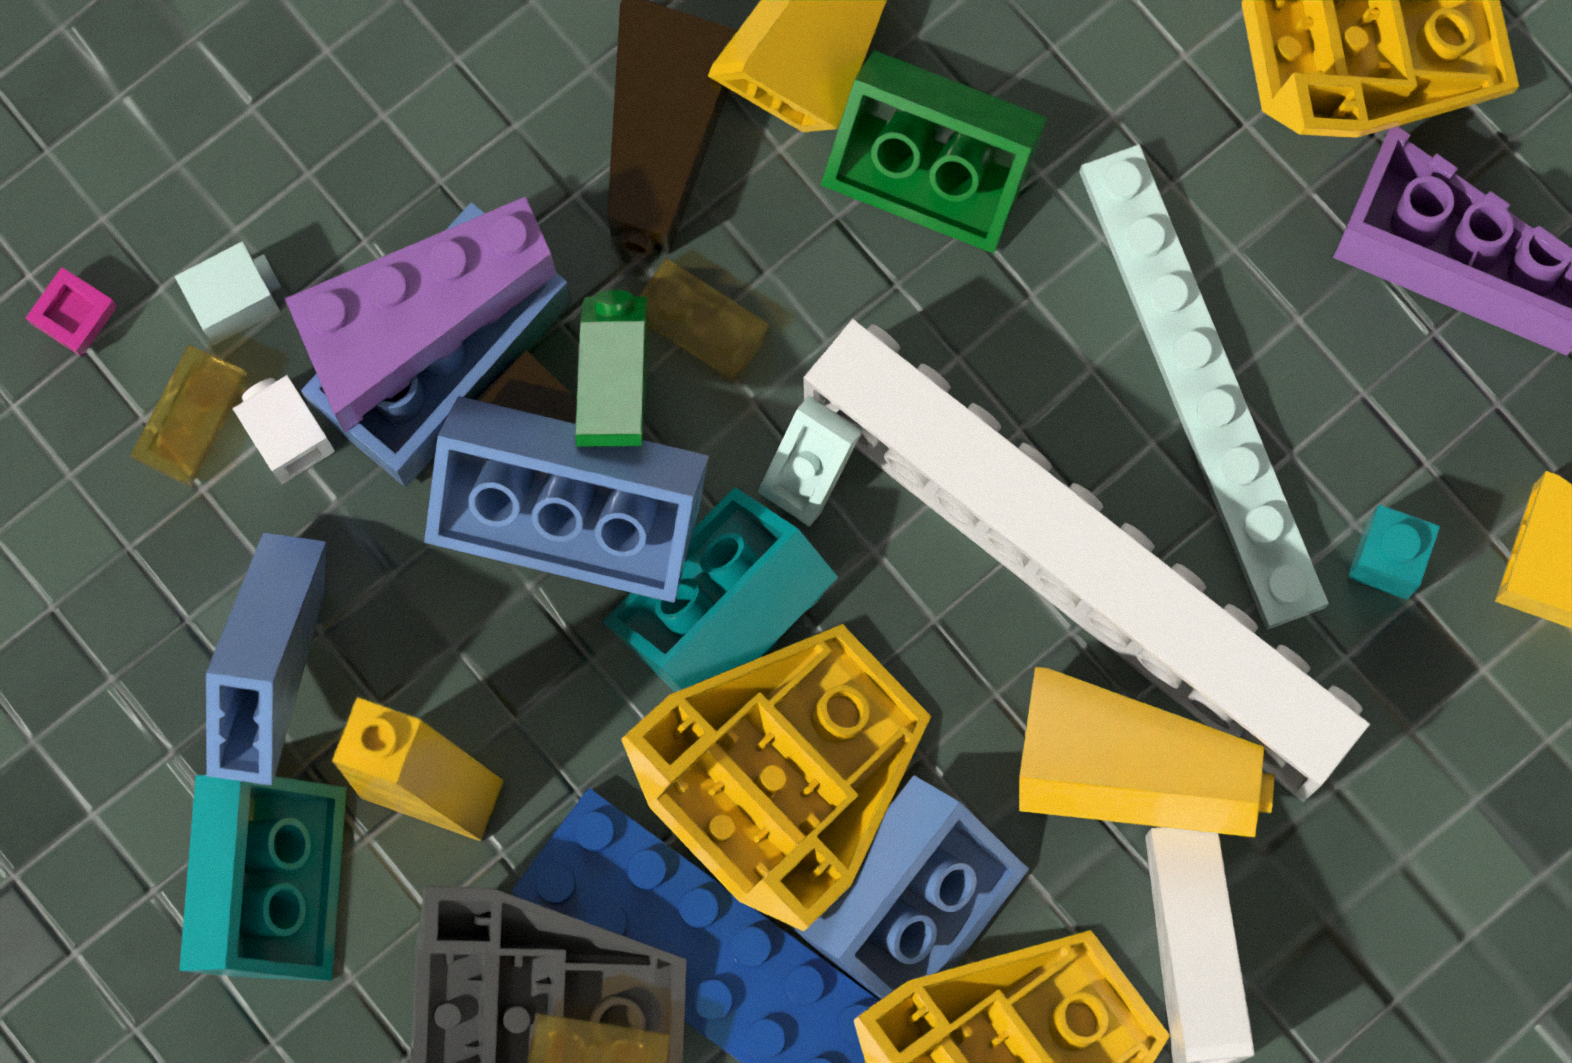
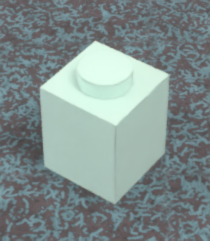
M243 241L175 276L202 330L213 346L280 312L271 295L272 292L281 288L278 279L265 255L263 254L252 259Z

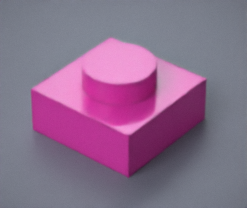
M61 267L25 318L32 326L82 357L118 306L113 299Z

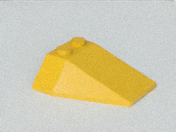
M1242 0V9L1262 112L1300 135L1358 138L1513 94L1519 88L1500 0Z
M841 624L668 695L625 734L621 740L649 808L739 902L805 931L852 885L931 716L856 637Z
M1091 930L909 980L854 1019L866 1063H1154L1170 1037V1034Z

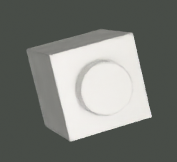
M287 375L278 381H275L274 378H268L258 382L242 395L244 402L232 408L281 485L335 452Z

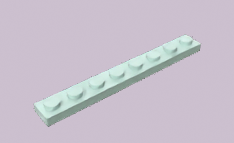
M1140 144L1081 165V178L1265 629L1268 630L1325 609L1329 604Z

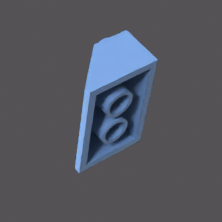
M913 776L887 809L852 885L805 931L795 928V931L831 963L881 1000L909 980L954 968L1029 868L961 802L920 778Z

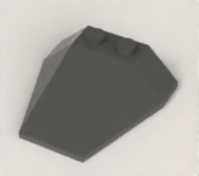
M424 886L415 945L410 1063H683L687 959L491 887Z

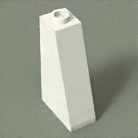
M1167 827L1152 828L1145 838L1173 1063H1239L1254 1056L1219 835L1212 832Z

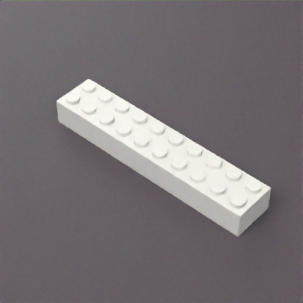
M854 319L850 321L804 376V401L808 396H811L863 430L854 448L1202 723L1211 728L1264 746L1262 770L1266 773L1275 774V780L1301 801L1307 800L1322 786L1370 725L1359 716L1363 709L1353 697L1336 686H1331L1326 690L1307 675L1310 666L1298 654L1284 645H1278L1274 649L1255 634L1258 629L1257 624L1247 614L1231 604H1227L1224 609L1203 594L1206 585L1197 575L1178 563L1172 568L1151 553L1155 546L1141 531L1128 523H1124L1119 528L1101 514L1100 511L1103 509V505L1090 491L1077 483H1073L1068 488L1049 473L1052 465L1040 452L1026 443H1022L1017 448L999 434L1001 425L989 412L974 403H971L966 408L947 392L951 389V386L938 372L925 364H920L916 369L897 353L901 349L899 344L884 330L873 324L865 329Z

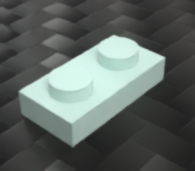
M808 396L796 410L757 492L810 527L821 514L863 430L811 396Z

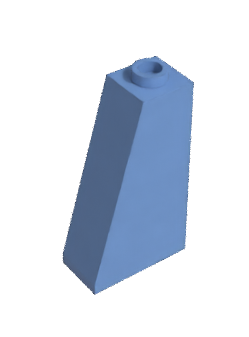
M269 533L262 534L206 671L207 776L272 786L325 594L326 541Z

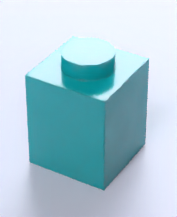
M1379 504L1367 519L1347 579L1408 600L1421 584L1440 526Z

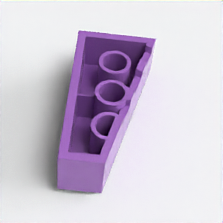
M1399 126L1389 128L1333 258L1568 356L1572 350V248L1541 226L1533 229L1508 211L1510 204L1491 191L1485 195L1455 174L1458 168L1437 153L1432 158L1409 141L1411 135Z
M525 196L285 298V301L332 411L343 431L347 432L363 420L362 415L385 398L390 400L410 385L409 380L439 358L441 360L445 359L462 346L461 342L486 323H493L557 274L551 252Z

